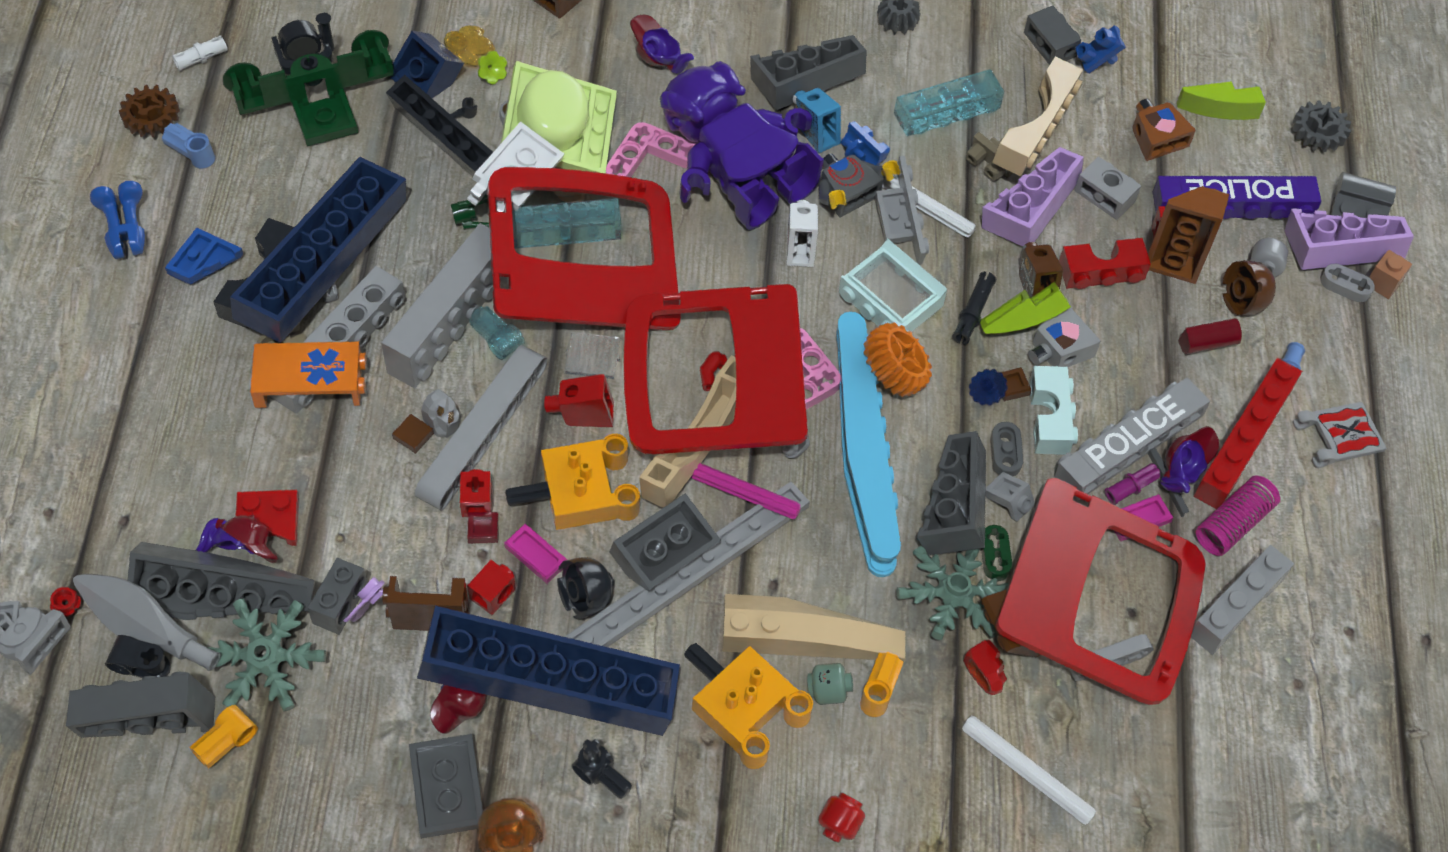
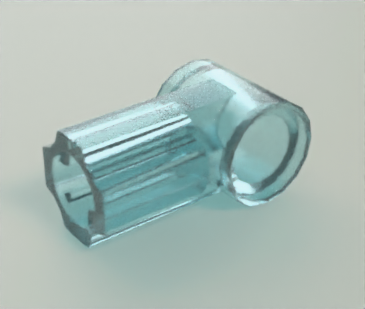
M481 306L476 309L469 319L470 325L487 341L492 353L500 360L509 356L520 345L525 344V339L520 330L514 324L509 323L507 325L488 306Z

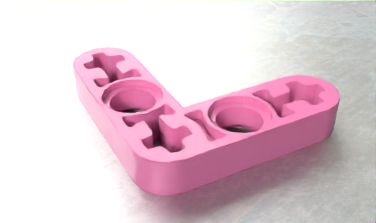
M637 123L630 129L608 162L606 174L616 173L620 176L632 177L647 153L687 169V157L685 156H687L696 143L651 124ZM638 136H642L640 144H638ZM669 142L673 147L662 149L659 147V144ZM626 151H634L637 153V156L634 158H627L623 155V153H625ZM621 165H623L622 173H618L621 169Z
M800 328L803 374L806 376L804 377V389L812 393V397L805 399L807 410L839 390L841 375L809 334ZM808 356H814L819 360V363L810 366L804 362V359ZM823 378H826L827 380L833 379V383L830 384L828 381L822 383Z

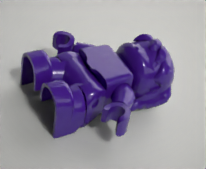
M717 61L709 67L697 66L690 68L671 80L659 98L669 129L679 131L691 142H697L687 154V171L681 177L679 195L682 202L686 203L690 199L692 187H698L703 191L704 195H709L711 183L707 174L710 171L715 179L718 180L722 192L728 195V199L734 204L735 216L747 229L752 230L764 224L774 214L778 206L779 197L768 185L764 184L762 178L769 175L777 180V191L789 204L808 197L819 182L824 161L808 143L798 142V128L803 131L811 129V113L802 108H794L786 113L785 118H782V114L765 109L755 110L748 103L738 106L736 95H744L746 89L740 84L730 65Z

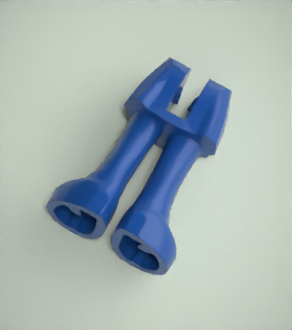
M125 181L118 186L119 200L123 207L125 224L121 225L117 211V198L114 191L106 186L94 188L90 192V201L97 209L103 211L106 216L108 231L104 239L115 259L125 258L123 241L129 240L128 243L133 256L143 254L145 232L141 226H138L136 217V206L143 195L141 185L136 181Z

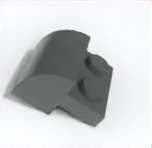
M1341 172L1330 215L1342 216L1343 212L1354 213V215L1360 218H1367L1369 214L1388 216L1390 208L1394 203L1396 186Z

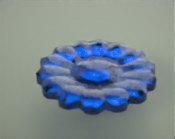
M984 369L983 372H977L976 376L971 379L972 383L969 384L970 396L973 397L974 402H979L980 405L987 404L991 406L993 403H999L1000 399L1005 397V392L1008 389L1006 385L1007 379L1003 377L1001 372H997L996 369Z

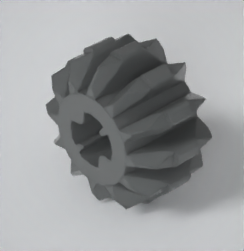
M882 0L877 10L879 24L884 25L885 31L893 30L894 35L897 31H901L904 35L908 30L913 31L920 20L919 2L914 0Z

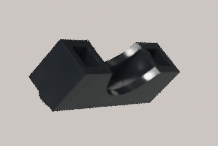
M268 218L255 237L259 255L265 260L294 227ZM247 278L227 280L213 301L217 315L221 319L249 328L232 318L230 296Z

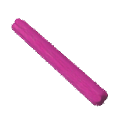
M702 463L698 464L697 469L694 470L693 475L690 477L756 505L760 504L766 509L791 519H796L801 510L800 503Z

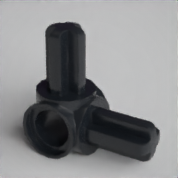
M588 739L585 740L578 758L571 765L574 772L589 785L593 783L595 785L598 783L603 784L619 799L624 798L632 788L631 783L612 768L614 760L609 752L600 745V742L597 739L592 742Z

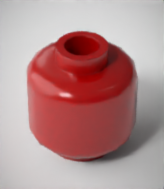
M841 792L839 796H830L818 817V823L825 828L822 834L837 843H840L842 838L853 840L865 819V813L861 809L863 804Z

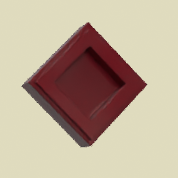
M468 512V544L498 543V512Z

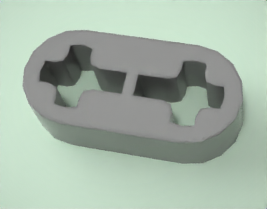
M1340 264L1328 265L1321 276V283L1326 289L1356 302L1367 301L1375 287L1371 278ZM1332 275L1337 276V280H1334ZM1358 286L1363 287V291L1358 290Z

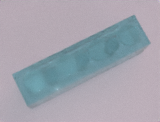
M989 69L898 96L896 98L894 115L907 137L914 134H922L937 127H945L957 121L969 120L974 116L992 113L1000 109L1004 90L992 70Z
M618 198L521 206L518 211L512 209L515 249L621 240V217Z

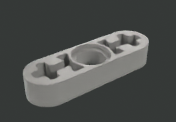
M1141 634L1093 652L1123 666L1146 657L1154 648L1147 635ZM1069 668L1075 681L1089 678Z

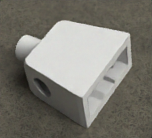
M799 200L796 203L790 204L787 231L788 266L814 267L818 234V206L810 204L806 200ZM798 235L805 236L807 242L802 245L797 244Z

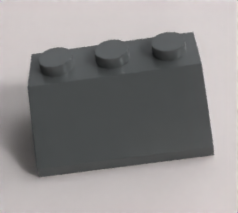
M685 493L613 541L609 553L630 579L647 591H650L720 543L721 539Z

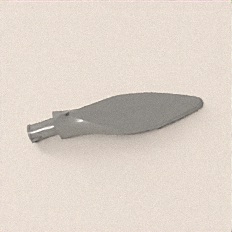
M81 574L73 578L74 585L97 618L115 635H126L140 641L156 644L163 651L174 655L180 660L187 658L208 671L213 670L218 664L221 654L196 642L197 637L181 628L163 610L151 594L142 587L123 578L108 575Z

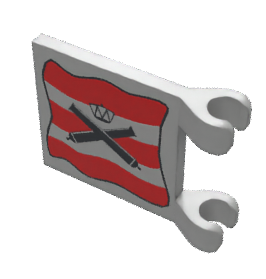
M1362 402L1314 412L1300 411L1297 414L1298 419L1293 420L1297 430H1303L1316 424L1327 448L1318 450L1317 457L1312 458L1316 468H1322L1338 461L1385 452L1387 449Z

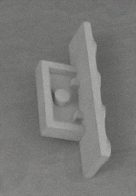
M899 156L898 166L901 173L898 175L900 188L876 191V203L884 240L886 241L888 238L893 243L912 241L916 262L921 265L925 255L929 253V244L927 238H923L921 231L924 223L922 214L917 213L916 209L918 194L916 189H912L910 182L913 180L911 165L906 164L905 156Z

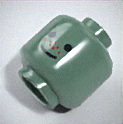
M841 663L818 664L813 668L812 673H808L809 695L815 698L819 705L844 703L847 699V693L853 691L852 673H846Z

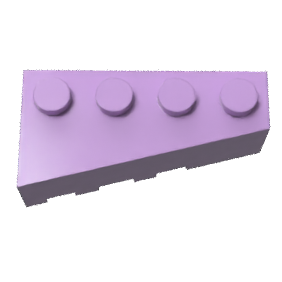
M1061 147L1056 149L1038 163L1035 170L1029 175L1024 174L1020 177L1015 186L1009 190L1006 188L999 194L997 200L983 206L982 228L1020 246H1024L1029 242H1035L1076 186L1079 174L1082 173L1083 157Z
M1291 209L1284 230L1301 270L1325 268L1330 264H1340L1343 266L1379 262L1388 250L1405 259L1414 237L1405 217L1369 214L1367 218H1360L1354 215V213L1343 212L1342 216L1327 215L1326 211L1315 210L1314 214L1302 213V209Z

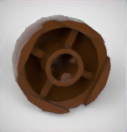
M1250 260L1233 262L1227 268L1223 277L1222 284H1227V293H1223V300L1233 314L1253 315L1260 313L1268 308L1274 299L1276 292L1275 278L1271 270L1260 262Z

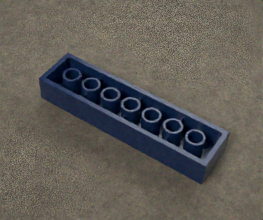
M359 157L230 296L232 318L281 343L406 202V178Z
M435 606L417 679L663 736L672 720L680 664Z

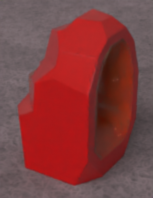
M984 640L972 647L965 654L963 661L977 684L986 693L996 695L1002 692L1003 685L1007 680L1003 671L1004 662L1000 658V651L990 640Z

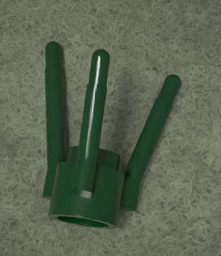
M485 194L476 206L489 202L488 195ZM468 200L451 204L455 225L462 224L464 230L476 228L479 223L489 227V222L471 221V219L476 218L475 205Z

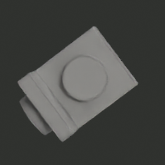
M1002 472L986 487V498L1007 507L1011 519L1018 521L1034 506L1029 483L1005 472Z

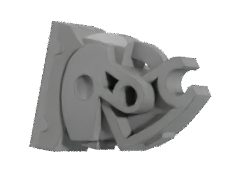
M19 601L0 603V654L10 660L18 661L22 669L31 675L71 626L64 614L55 609L45 615L36 607H22Z

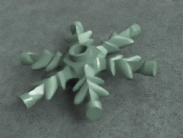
M922 545L913 551V554L923 562L917 564V566L922 570L931 572L927 576L937 578L939 585L934 587L925 581V586L912 581L910 582L912 588L897 587V599L915 597V604L922 602L927 597L929 603L934 597L942 599L944 605L935 608V610L940 612L930 617V621L937 622L931 633V636L936 640L943 639L947 627L955 630L952 617L959 618L954 609L960 607L967 609L966 618L972 615L975 629H978L981 624L991 638L997 635L994 625L987 620L984 610H981L984 608V605L974 603L973 597L979 595L981 598H984L985 596L1007 590L1009 583L997 585L998 580L994 578L985 585L983 579L977 585L971 584L969 577L977 574L972 570L982 565L980 561H975L980 549L967 550L965 557L961 553H957L959 565L953 564L957 572L950 575L945 573L946 564L940 567V560L937 554H934L931 558Z
M244 599L236 600L233 606L240 619H234L232 622L245 630L239 634L249 637L248 646L240 648L237 642L234 641L232 648L226 642L219 640V648L207 647L221 654L216 667H220L232 660L231 667L239 660H243L247 664L246 671L235 673V675L240 677L239 679L226 684L225 688L232 689V691L222 704L226 707L236 705L241 695L247 701L250 696V684L256 687L254 677L259 673H264L268 677L264 688L271 685L269 701H273L277 696L282 710L288 711L295 705L287 691L294 690L295 687L282 679L288 675L278 672L279 663L287 661L290 667L293 668L294 662H296L301 667L309 669L308 661L325 662L326 650H309L311 642H307L295 649L296 642L287 650L281 647V638L292 636L287 631L301 624V621L294 620L304 608V605L294 600L286 614L282 609H279L277 625L271 622L272 633L268 636H263L259 633L263 622L256 625L258 609L255 608L250 613ZM266 649V654L263 657H258L260 652Z

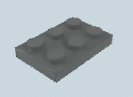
M472 734L409 744L421 839L485 828Z

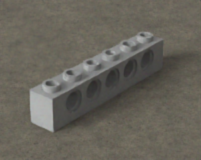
M375 266L303 343L359 341L360 347H363L373 331L383 326L387 316L403 304L405 299L403 282ZM315 394L269 396L297 414L303 407L311 403Z

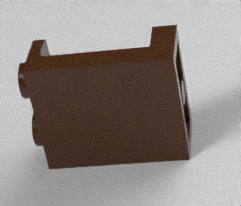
M390 576L389 586H384L382 602L383 605H386V618L391 619L393 629L428 631L435 606L468 613L469 611L465 578H452L451 594L400 592L397 576Z

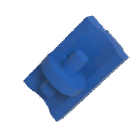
M1114 25L1110 29L1103 27L1096 32L1095 40L1091 43L1082 42L1076 46L1075 50L1078 58L1082 61L1084 70L1089 74L1106 61L1109 64L1117 62L1116 54L1126 48L1120 37V29Z
M855 121L849 123L848 131L840 142L846 148L845 157L855 155L860 160L877 166L887 158L890 147L884 142L877 143L873 139V131L867 125L861 127Z

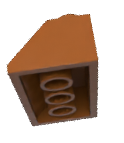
M1201 186L1168 199L1148 252L1151 263L1149 271L1196 284L1222 223L1229 194Z

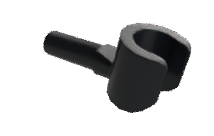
M472 97L464 98L462 108L450 115L455 119L462 116L468 119L474 118L477 113V105L473 106L474 99Z

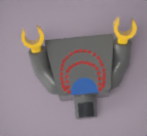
M833 153L827 154L823 158V167L825 169L822 171L821 181L818 185L819 201L824 205L830 206L832 210L834 209L839 218L876 199V191L882 190L883 179L889 182L893 180V174L899 175L901 173L898 163L895 160H891L882 166H877L860 160L855 155H849L839 161Z

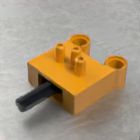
M610 434L601 440L541 450L542 467L546 482L508 488L505 491L506 501L510 506L549 499L556 530L614 519L630 521L635 519L640 512V492L634 485L622 484L615 489L614 493L610 491L605 467L610 470H620L628 462V442L620 434ZM617 450L620 451V453L613 454L610 453V451ZM624 500L632 501L631 504H623L621 502Z
M697 643L691 644L685 651V658L711 681L693 697L692 711L740 755L741 762L747 768L759 769L766 764L770 743L767 736L758 731L781 709H784L783 716L785 722L791 727L801 728L810 721L813 700L809 693L794 687L751 646L746 648L725 669ZM799 705L802 706L806 711L802 713L794 712L791 709V707ZM751 746H756L763 752L751 754L747 749Z

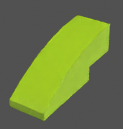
M1232 81L1182 87L1176 104L1180 109L1207 117L1250 120L1260 118L1266 101L1260 86L1235 89Z
M1053 282L1032 298L1026 290H1023L981 319L980 324L985 334L1017 331L1052 319L1071 308L1062 291Z

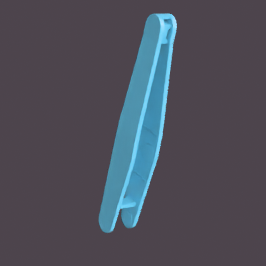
M846 312L838 319L836 331L838 371L841 375L839 394L844 477L868 570L877 577H887L896 569V557L900 552L901 542L896 516L898 498L897 493L893 492L892 489L894 472L893 467L889 466L888 463L890 445L889 441H885L884 436L886 433L885 416H881L880 412L883 404L882 393L877 392L876 385L879 381H877V376L871 372V366L866 363L868 357L864 355V350L866 349L864 342L868 336L865 319L856 312Z

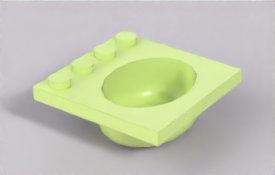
M516 61L513 68L500 144L522 122L564 153L562 160L556 167L606 173L617 91L576 79L563 71L545 70Z

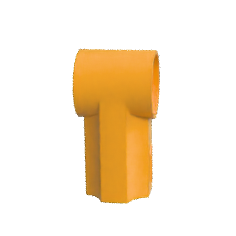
M890 652L878 653L868 682L864 687L860 706L861 710L870 717H880L888 708L891 695L904 663L895 654ZM871 695H877V696H879L882 700H881V701H875V700L871 699L870 696H871Z
M231 705L216 718L215 726L189 748L197 759L209 769L235 746L241 747L248 743L255 736L258 727L238 706Z

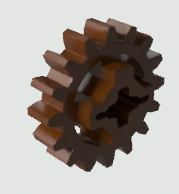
M144 85V90L142 91L134 88L135 94H126L127 101L120 102L122 109L119 110V114L124 127L129 128L131 134L139 131L140 137H144L146 133H150L151 137H155L157 131L164 134L165 127L170 123L173 124V121L179 120L178 112H180L175 95L170 94L168 88L160 91L159 85H155L153 89H149L148 85Z

